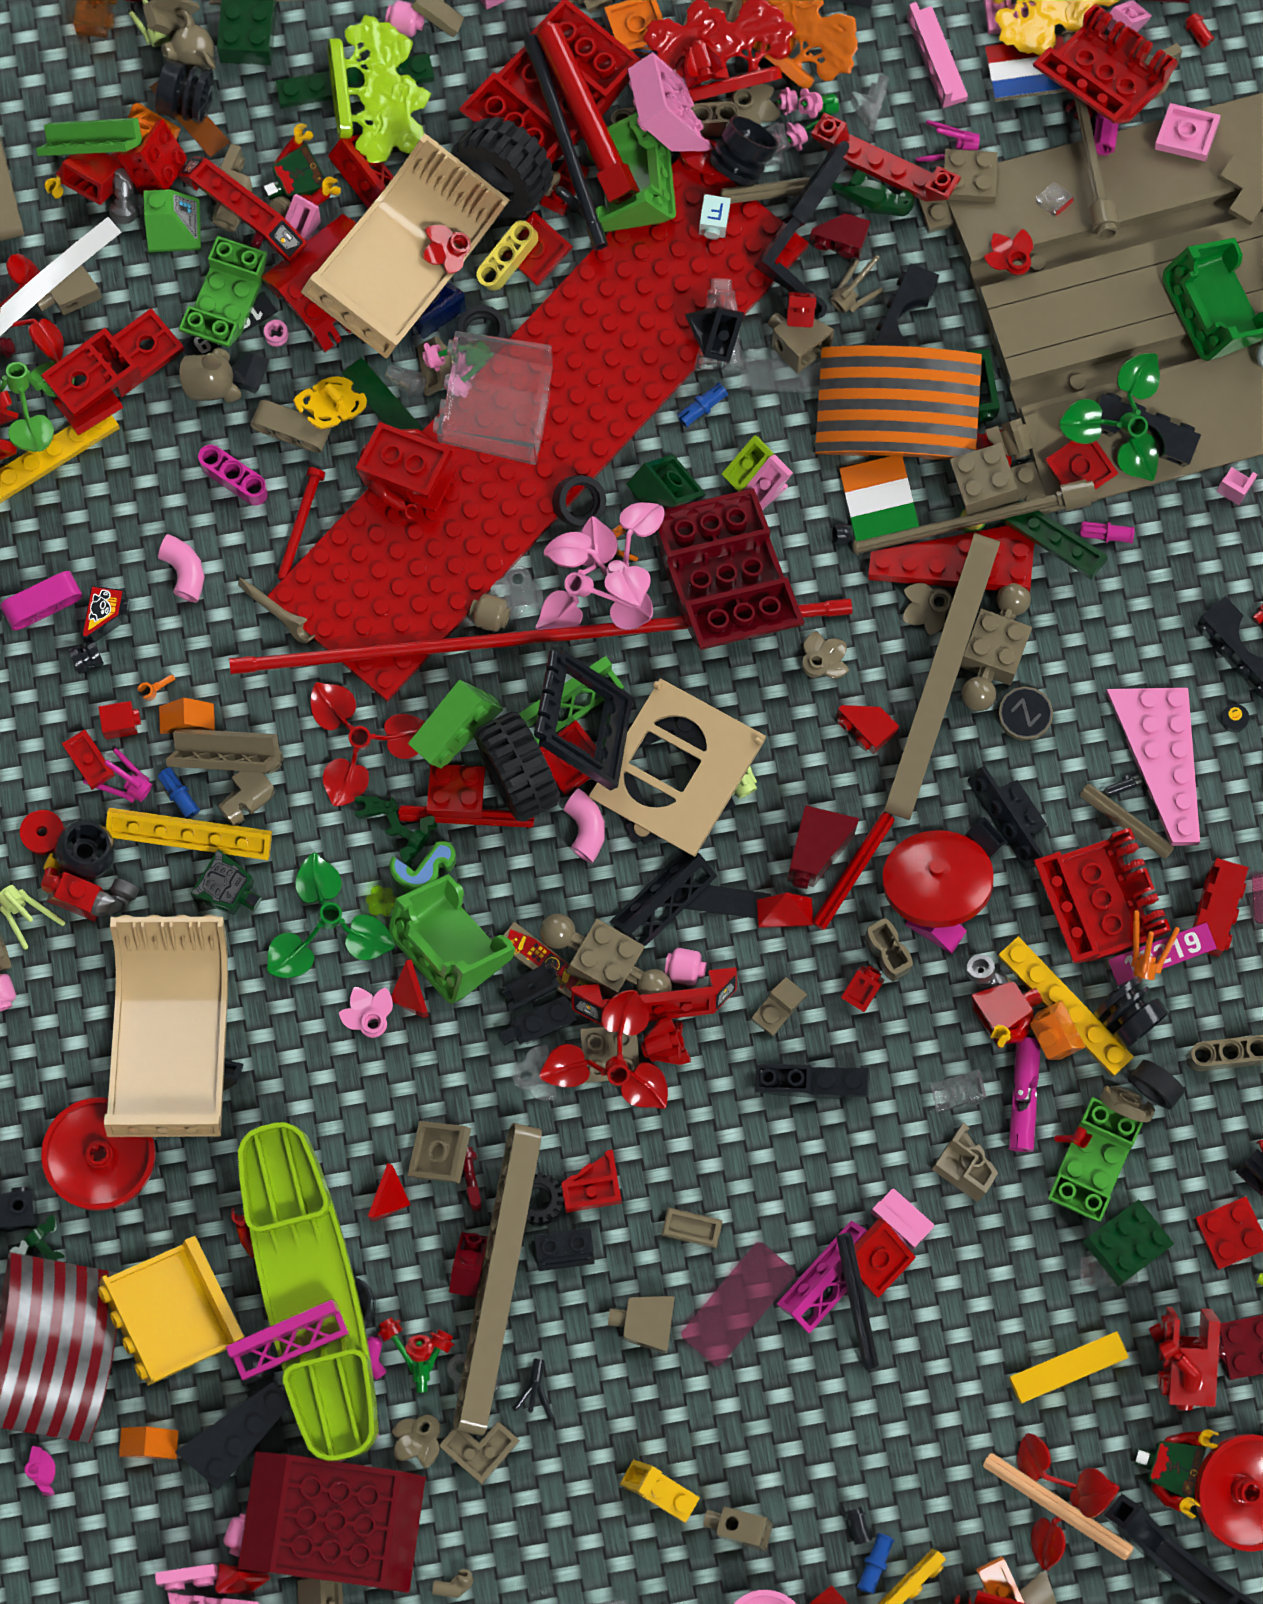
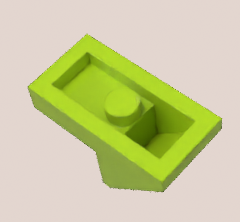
M754 435L723 471L722 475L738 492L743 491L767 459L774 455V453L757 435Z

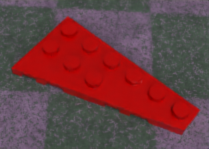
M1003 526L872 551L868 580L957 587L974 533L1000 541L985 590L999 591L1004 586L1017 583L1030 592L1034 542L1010 526Z

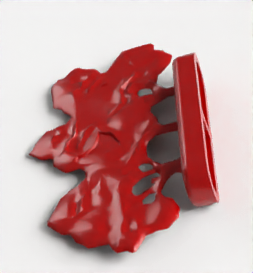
M695 0L687 9V23L684 26L673 22L670 18L653 20L647 26L648 31L643 37L648 46L658 52L657 56L681 78H685L683 69L686 58L685 51L689 48V44L694 41L704 40L705 43H710L723 57L725 66L728 59L735 56L743 57L748 61L749 68L745 74L729 77L727 67H725L726 78L706 84L700 82L695 87L687 88L694 102L783 78L779 66L761 69L758 67V63L766 54L779 60L787 58L791 51L790 39L797 30L792 22L785 21L783 11L774 5H769L767 0H748L742 5L735 22L726 21L725 12L716 7L710 8L705 0ZM760 41L762 43L760 52H755V57H752V47L755 42ZM769 44L771 48L765 52V47ZM742 49L748 50V56L742 53Z

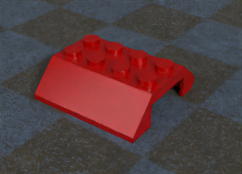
M1094 4L1084 13L1082 27L1058 51L1049 47L1033 63V67L1112 123H1128L1164 88L1178 61L1169 54L1166 55V52L1160 49L1154 54L1148 65L1144 63L1153 48V43L1148 40L1146 41V38L1129 26L1125 27V24L1121 21H1118L1113 26L1107 37L1104 33L1113 15L1108 12L1105 13L1103 8Z
M345 214L340 215L309 239L306 248L291 264L283 259L261 277L277 298L281 296L311 331L312 340L324 353L334 346L331 339L336 344L341 341L340 334L333 325L337 320L302 294L301 291L314 272L318 271L357 224ZM341 324L342 328L350 334L351 331Z
M1131 828L1112 833L1107 840L1063 855L1059 851L1034 860L1073 964L1096 961L1133 948L1134 911L1136 910L1139 911L1140 921L1139 945L1146 943L1150 931L1154 933L1153 940L1171 931L1167 919L1157 921L1165 916L1163 909L1155 910L1146 916L1144 914L1143 908L1159 900L1157 893L1146 896L1155 891L1147 868L1139 869L1145 865L1144 860L1141 858L1135 859L1126 865L1124 863L1123 857L1139 849L1137 843L1126 845L1135 840Z

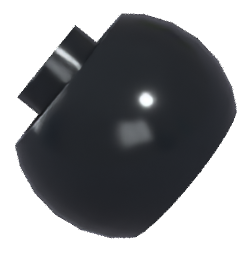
M88 820L73 822L66 826L57 837L55 842L56 861L63 872L83 880L98 878L113 863L115 858L114 839L110 832L99 823ZM72 842L74 845L73 849L68 850L67 846ZM84 851L87 852L90 855V857L87 859L80 858L77 853ZM102 851L103 855L98 858L96 856L97 852Z

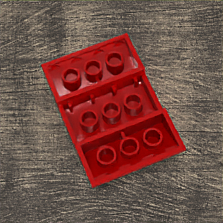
M561 0L529 35L536 34L539 31V26L543 23L552 21L553 23L560 24L597 107L603 116L630 80L628 68L641 59L569 0ZM524 45L498 74L493 72L459 108V111L473 123L485 118H502L504 122L509 120L514 122L519 128L522 126L528 130L527 133L530 136L534 135L539 140L538 144L545 148L547 152L546 157L550 158L552 164L563 154L533 64ZM545 57V62L573 145H575L582 138V135Z

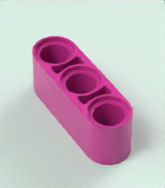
M206 445L200 449L198 459L202 471L207 476L251 505L258 506L266 501L268 497L266 483L259 474L215 445ZM209 457L218 458L214 464L205 463ZM232 471L240 473L235 479L227 478V475ZM253 486L261 487V490L256 494L248 492Z
M64 571L9 597L0 604V608L11 629L17 631L78 602L83 597V594L72 573Z

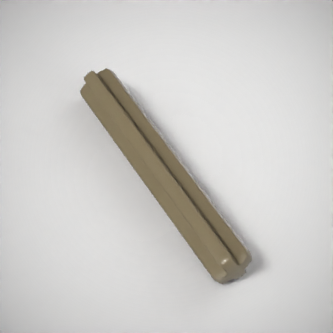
M810 178L724 188L719 193V196L731 198V204L799 195Z
M1087 784L1082 789L1080 797L1123 829L1131 828L1135 838L1162 858L1166 859L1171 854L1174 846H1171L1167 840L1094 786Z

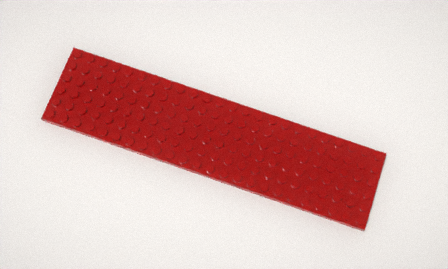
M679 157L672 165L676 207L675 218L664 223L610 231L606 235L608 246L602 250H592L468 382L471 388L467 391V397L464 399L461 396H455L422 431L434 439L435 443L447 444L453 452L449 461L459 465L436 513L418 506L419 511L417 513L407 509V514L413 517L414 520L406 522L402 519L400 510L395 511L385 504L369 487L267 597L284 610L306 618L307 621L304 623L303 629L311 636L315 634L313 640L325 650L447 639L469 615L473 600L479 601L483 594H488L558 519L552 504L553 492L557 485L566 477L583 475L595 479L705 360L706 357H704L684 314L720 306L744 312L745 316L776 283L754 267V265L783 222L756 200L731 203L725 238L710 239L699 234L704 195L719 196L722 189L739 186L722 173L706 175L696 172L688 167ZM795 232L775 260V263L778 264L780 262L785 268L789 269L808 248L809 242ZM577 485L569 489L565 501L567 508L584 491L585 486ZM432 654L342 662L341 664L388 703Z

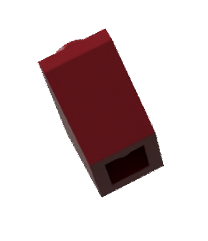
M844 213L812 228L809 244L822 251L831 250L838 252L844 258L852 259L854 257L859 259L869 232L870 221Z
M461 1232L452 1266L449 1293L477 1298L488 1240L487 1236Z

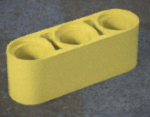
M526 221L514 223L478 268V281L490 291H496L503 287L538 242L537 231ZM525 229L529 230V237L524 241H519L520 232ZM508 250H512V258L507 262H503V254ZM491 271H496L495 280L490 283L486 282V275Z

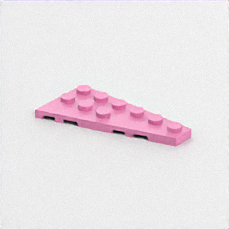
M1188 688L1107 689V698L1112 703L1116 719L1121 724L1128 747L1140 774L1145 780L1150 798L1155 803L1159 819L1171 846L1199 845L1200 833Z

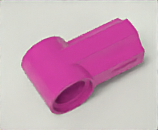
M1097 112L1094 132L1096 151L1098 155L1107 156L1115 152L1119 123L1114 124Z

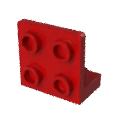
M163 119L156 121L141 146L128 151L118 152L116 155L142 196H144V191L169 190L179 171L187 161L186 154Z

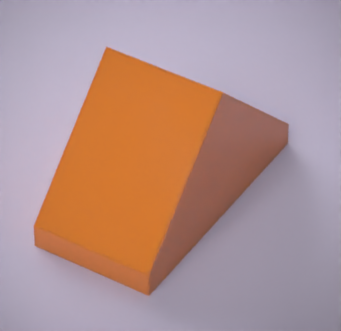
M183 697L159 706L160 734H171L177 729L215 731L214 703Z
M155 1427L121 1428L119 1457L177 1460L175 1451L178 1450L179 1430Z

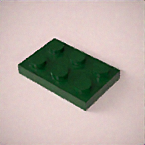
M1139 1199L1083 1241L1118 1287L1174 1245L1173 1241Z

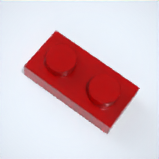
M85 729L62 743L91 790L115 776L113 770L105 765V758Z

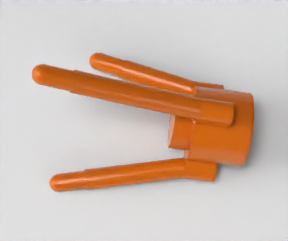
M1136 910L1134 911L1133 959L1131 967H1134L1133 976L1154 980L1156 973L1161 974L1163 964L1176 940L1180 928L1175 927L1158 962H1156L1157 957L1150 955L1154 937L1152 931L1148 933L1144 954H1140L1139 957L1140 921L1139 911Z

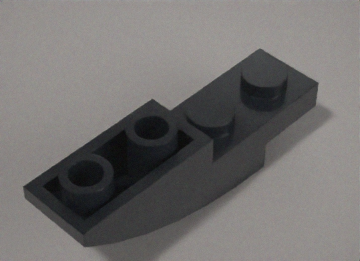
M756 1064L755 1092L824 1099H843V1097L869 1098L870 1069Z

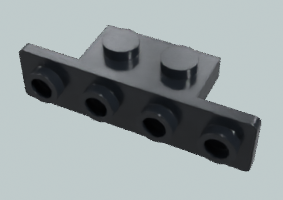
M985 766L980 767L968 778V783L1023 867L1027 870L1035 865L1034 860L1043 857L1042 852L1031 835L1042 830L1047 824L1018 780L999 788Z

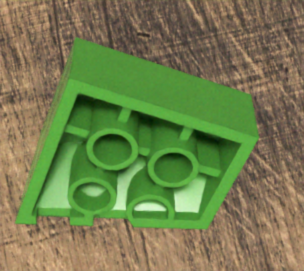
M459 679L408 744L428 763L442 768L474 738V733L479 726L493 720L503 711V708L493 695Z

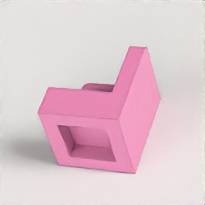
M1231 467L1216 492L1235 504L1240 505L1258 474L1253 472L1250 477H1247Z

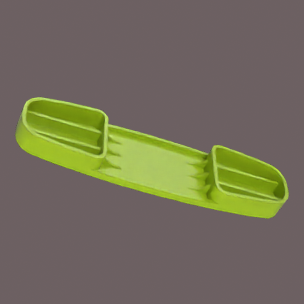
M285 1122L260 1126L248 1132L242 1139L238 1149V1162L245 1222L250 1228L255 1263L270 1327L327 1301L334 1300L338 1304L349 1331L348 1335L282 1363L283 1383L295 1419L308 1449L316 1457L327 1461L348 1459L368 1451L375 1443L379 1431L377 1401L366 1330L345 1240L320 1163L308 1136L300 1128ZM335 1315L324 1320L320 1329L321 1332L331 1335L340 1331ZM318 1323L309 1327L316 1329ZM305 1328L298 1331L293 1343L302 1347L310 1344L314 1332ZM318 1334L316 1341L324 1338V1336ZM291 1335L286 1336L282 1339L289 1341ZM277 1340L274 1343L278 1357L284 1355L288 1344ZM292 1346L290 1352L295 1351L299 1348Z

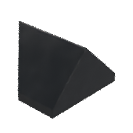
M716 306L684 314L704 357L730 363L744 312Z

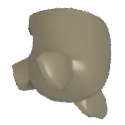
M177 11V14L185 19V26L175 32L170 42L162 44L161 51L165 60L185 63L188 76L194 66L200 67L201 72L205 68L216 69L213 60L215 53L214 44L207 30L196 25L192 15L187 11Z
M215 348L212 353L189 355L182 359L179 370L180 380L189 399L193 401H211L224 398L226 403H233L241 399V391L233 384V371L229 364L230 355L227 351Z

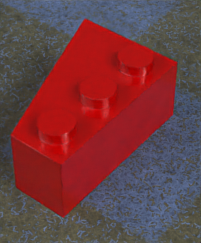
M1216 858L1207 872L1193 927L1207 923L1217 949L1206 953L1217 957L1224 950H1229L1232 941V935L1229 934L1231 925H1235L1238 918L1239 909H1237L1239 899H1242L1246 888V883L1244 882L1249 867Z

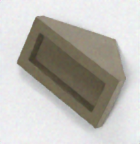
M436 336L417 346L426 396H430L448 385L446 382L447 377L457 373L453 368L455 363L453 354L444 356L445 364L440 366V371L436 372L435 368L427 367L423 360L425 343H428L429 346L438 344L442 350L447 349L441 339Z

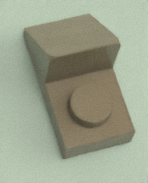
M786 977L770 992L768 999L753 1015L751 1020L773 1037L808 994Z

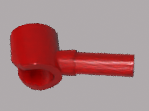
M1078 1127L1074 1135H1056L1054 1140L1055 1142H1070L1081 1148H1086L1093 1135L1086 1133V1129Z

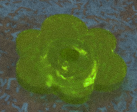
M374 886L371 889V895L366 897L370 914L374 916L379 914L387 916L391 912L390 909H394L396 897L393 896L392 889Z

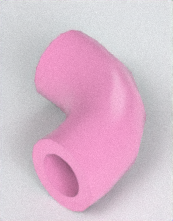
M167 534L160 546L158 559L171 564L176 570L177 583L173 593L184 600L197 603L201 596L204 582L201 560L190 545Z
M578 788L571 795L563 809L564 812L576 821L578 826V835L570 849L581 859L588 863H593L605 840V821L598 805Z

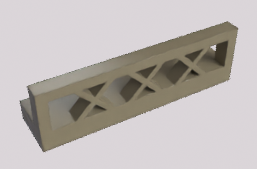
M177 729L173 732L175 751L166 759L167 767L267 773L280 760L277 734Z

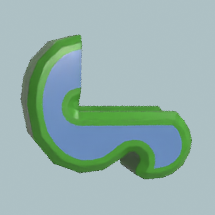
M436 842L415 872L392 856L389 864L392 879L398 887L409 893L439 879L440 868H445L446 872L452 871L456 864V853L453 845L449 842Z

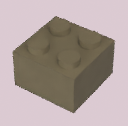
M1002 443L950 459L952 471L967 515L1020 502L1018 490Z

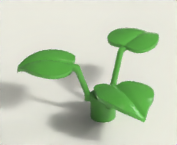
M53 361L36 367L31 374L25 364L13 362L7 366L6 376L2 377V384L0 381V393L8 385L12 392L20 394L25 419L16 420L8 429L9 440L19 449L40 452L45 450L53 440L54 429L51 421L44 415H36L30 418L25 397V391L29 387V382L36 391L43 390L46 395L56 397L41 377V374L55 365ZM75 377L72 380L73 385L75 383Z

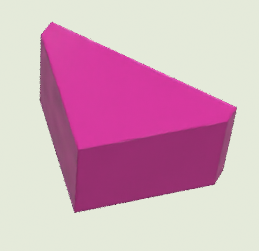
M907 921L905 924L950 954H953L967 932L961 924L943 928L925 927Z

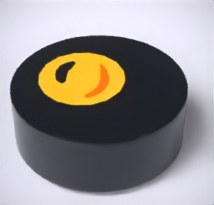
M1240 704L1227 706L1221 715L1223 727L1230 732L1242 731L1249 722V713Z

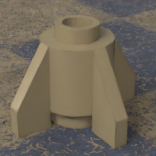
M1037 413L1023 417L1025 424L1022 423L1021 418L1002 424V432H1000L998 426L985 430L988 440L994 445L1002 443L1005 454L1007 456L1014 455L1015 459L1030 455L1029 449L1034 448L1040 424Z

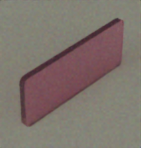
M762 1242L755 1243L681 1333L682 1338L713 1365L721 1366L794 1278L795 1270Z

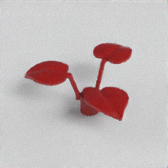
M13 254L7 260L6 268L8 274L19 286L0 304V308L40 273L37 266L31 260L25 258L24 255ZM28 319L13 323L11 327L31 324L28 331L34 343L55 364L62 360L64 351L63 336L52 322L47 319H41L39 322L36 319Z
M319 682L314 684L311 693V709L314 719L319 726L329 731L337 729L342 723L350 730L349 741L354 748L351 762L343 758L335 759L325 767L323 772V784L333 806L347 805L355 801V797L361 796L365 792L369 783V772L364 766L355 764L359 750L368 748L371 740H388L387 748L389 752L399 759H410L419 754L408 743L425 723L424 720L409 714H396L385 722L384 728L387 735L370 734L367 728L363 726L353 727L346 721V719L354 715L356 710V700L348 689L339 685Z
M635 990L620 992L612 997L604 1006L602 1011L603 1027L607 1031L617 1032V1056L608 1059L605 1068L590 1059L584 1060V1052L580 1047L572 1044H563L554 1048L548 1055L539 1073L540 1079L555 1086L576 1087L589 1079L590 1072L587 1065H590L601 1072L602 1076L607 1075L611 1084L621 1085L622 1096L629 1104L637 1107L665 1109L668 1100V1086L661 1069L652 1063L643 1062L633 1072L629 1070L622 1054L623 1033L630 1036L637 1035L646 1028L649 1022L648 1008L638 992Z
M1026 1433L1022 1438L1017 1455L1018 1470L1036 1482L1041 1476L1044 1480L1074 1489L1070 1494V1502L1085 1517L1094 1518L1101 1514L1120 1489L1119 1486L1111 1482L1101 1471L1095 1468L1083 1470L1077 1484L1048 1475L1045 1471L1051 1464V1457L1045 1443L1033 1433ZM1058 1516L1053 1518L1051 1522L1045 1517L1039 1518L1031 1532V1547L1038 1564L1046 1571H1049L1052 1566L1060 1561L1065 1551V1535L1062 1529L1056 1526L1058 1522L1062 1521Z

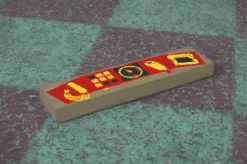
M516 922L503 935L510 939L516 948L513 957L532 971L552 960L564 983V986L556 990L563 996L566 995L570 1001L571 987L587 985L567 974L566 972L570 964Z

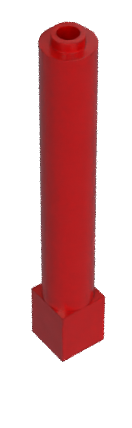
M552 21L543 23L539 26V31L536 33L538 42L599 173L596 175L608 201L620 205L634 197L640 190L628 164L622 161L560 24L553 23Z

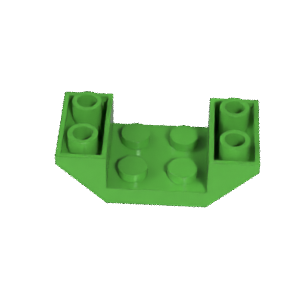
M217 236L208 257L210 269L194 307L188 306L179 331L229 348L242 334L261 288V277L264 273L267 252Z
M1092 1097L1078 1127L1086 1129V1133L1093 1136L1086 1148L1070 1143L1055 1177L1048 1200L1100 1223L1111 1199V1192L1143 1122L1122 1116L1108 1108L1102 1101Z

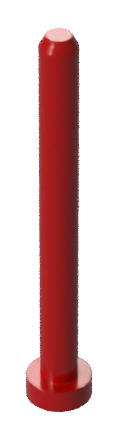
M308 467L306 475L309 479L277 575L281 581L291 570L319 481H324L326 473L320 469Z

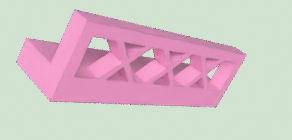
M917 2L909 4L907 21L942 108L967 101V92L932 6L920 10Z

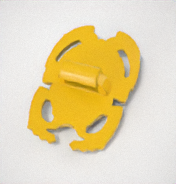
M335 376L319 381L318 384L312 387V390L310 388L303 390L293 399V402L299 413H303L304 409L309 411L314 416V419L308 417L307 421L321 430L332 428L341 421L351 420L360 415L366 408L367 399L364 393L359 394L351 390L353 385L351 380ZM309 397L310 400L308 404L305 405L303 399ZM358 401L359 405L354 412H351L355 407V402Z

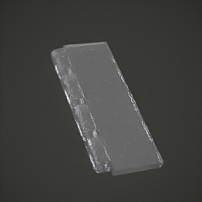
M748 348L747 358H742L740 390L819 394L821 362L817 358L797 374L775 350H771V359H766V349Z

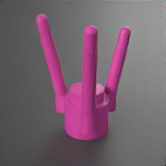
M926 120L927 125L937 128V133L956 138L955 149L978 151L980 134ZM945 154L917 157L915 161L930 162L944 160Z
M114 748L113 752L135 775L132 774L130 776L118 766L106 760L105 765L126 780L124 788L127 792L104 784L96 788L123 797L131 803L135 799L142 802L153 786L149 782L150 778L142 774L117 748Z

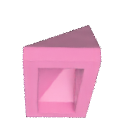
M295 194L285 219L308 241L321 223L319 207Z

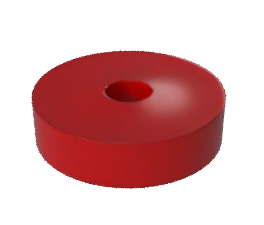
M37 810L27 815L22 821L20 838L30 852L38 855L51 854L55 852V842L64 829V825L55 813L48 810ZM40 829H47L45 836H38Z

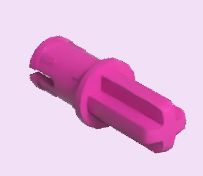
M1107 522V524L1081 523L1080 536L1083 538L1105 540V543L1109 541L1133 543L1135 528L1132 526L1111 525V522Z

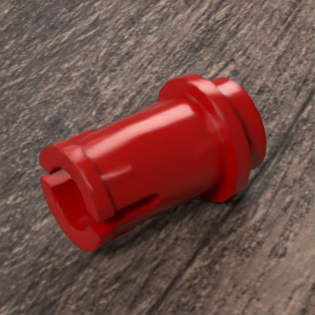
M1195 13L1185 20V29L1190 30L1200 48H1204L1211 44L1209 41L1213 42L1215 38L1204 24V17Z

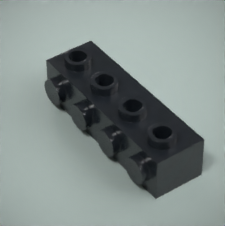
M28 1187L11 1188L10 1193H0V1232L35 1229L38 1227L37 1199L33 1191H29Z

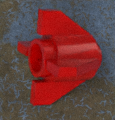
M698 40L689 44V48L685 51L686 58L683 68L687 88H692L700 82L713 78H726L724 59L710 43Z
M671 1017L660 1019L644 1036V1041L641 1043L644 1056L646 1058L649 1057L652 1062L660 1061L677 1065L690 1063L691 1058L685 1048L684 1039L681 1034L683 1031L682 1022L673 1023Z

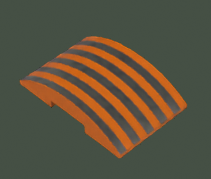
M864 345L823 347L821 350L815 454L868 457L869 455L950 460L976 451L982 354L908 346Z

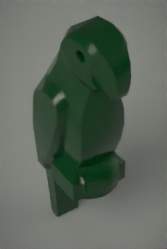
M858 170L850 179L848 186H842L834 182L830 188L841 197L870 213L907 216L914 206V197L910 191L902 190L903 193L894 195L887 187L874 180H869L865 172Z

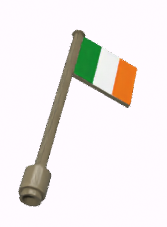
M889 456L839 468L856 539L852 543V549L858 556L859 553L1050 507H1065L1066 511L1091 506L1092 502L1097 501L1093 480L1086 482L1083 479L1060 485L1061 491H1057L1053 495L919 527L903 456Z

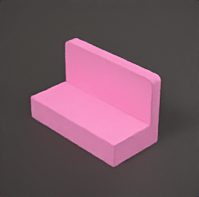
M891 1189L871 1211V1214L877 1220L879 1218L885 1220L912 1251L934 1227V1224L895 1189Z

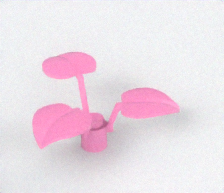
M636 503L622 511L619 519L620 525L624 529H628L623 562L614 560L609 563L608 567H605L595 551L589 549L592 544L591 538L580 532H569L556 537L545 548L544 556L561 567L574 568L585 563L588 559V554L591 555L600 567L602 575H607L604 581L606 590L618 600L640 608L644 596L650 587L651 578L648 571L638 566L629 567L631 536L635 533L640 537H647L656 532L663 522L664 508L656 503Z
M591 516L581 533L591 538L592 544L589 549H593L602 563L606 564L616 554L617 538L610 528L596 517ZM588 554V559L582 565L590 567L584 570L580 569L578 573L573 572L566 577L564 585L567 592L555 591L546 598L535 628L542 630L579 626L583 619V613L576 606L579 603L577 596L586 597L591 593L614 601L610 609L611 619L617 627L625 630L636 629L649 622L653 615V605L647 592L641 607L638 608L618 600L611 594L595 589L592 579L586 576V574L597 569L598 564Z

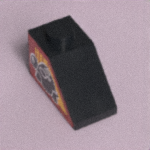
M91 586L82 632L84 643L92 639L96 642L122 624L123 616H128L130 600L127 599L124 590Z

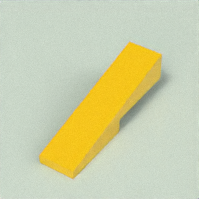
M1116 1331L1010 1376L1008 1379L1019 1404H1022L1129 1358Z

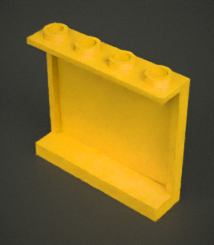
M196 1236L186 1239L182 1245L113 1276L107 1278L105 1275L99 1282V1296L104 1303L108 1302L112 1310L110 1313L111 1321L116 1329H121L124 1336L122 1339L123 1346L128 1354H133L137 1363L134 1365L135 1371L140 1380H145L147 1386L227 1350L226 1346L244 1338Z

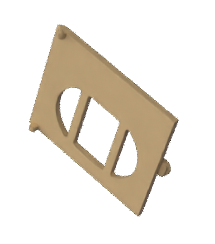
M660 678L659 681L654 682L652 693L627 732L618 788L610 791L597 782L589 797L635 823L634 830L637 835L645 837L651 832L695 857L763 745L766 736ZM667 717H683L691 720L703 731L707 750L702 751L656 726L655 722ZM648 732L701 760L700 765L683 792L674 789L630 764L632 757ZM627 772L676 799V802L658 808L647 807L636 802L626 789L624 773Z

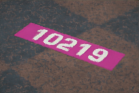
M1207 923L1178 933L1162 969L1217 949ZM1170 937L1152 943L1150 955L1157 957L1156 962H1158ZM1145 946L1139 948V957L1140 954H1144ZM1133 951L1108 960L1117 985H1121L1136 977L1133 976L1134 967H1131Z

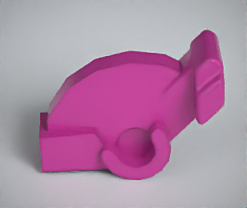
M32 1446L29 1462L25 1466L26 1476L34 1481L42 1495L53 1496L55 1493L50 1485L56 1475L55 1463L52 1457L46 1451H43L41 1447Z

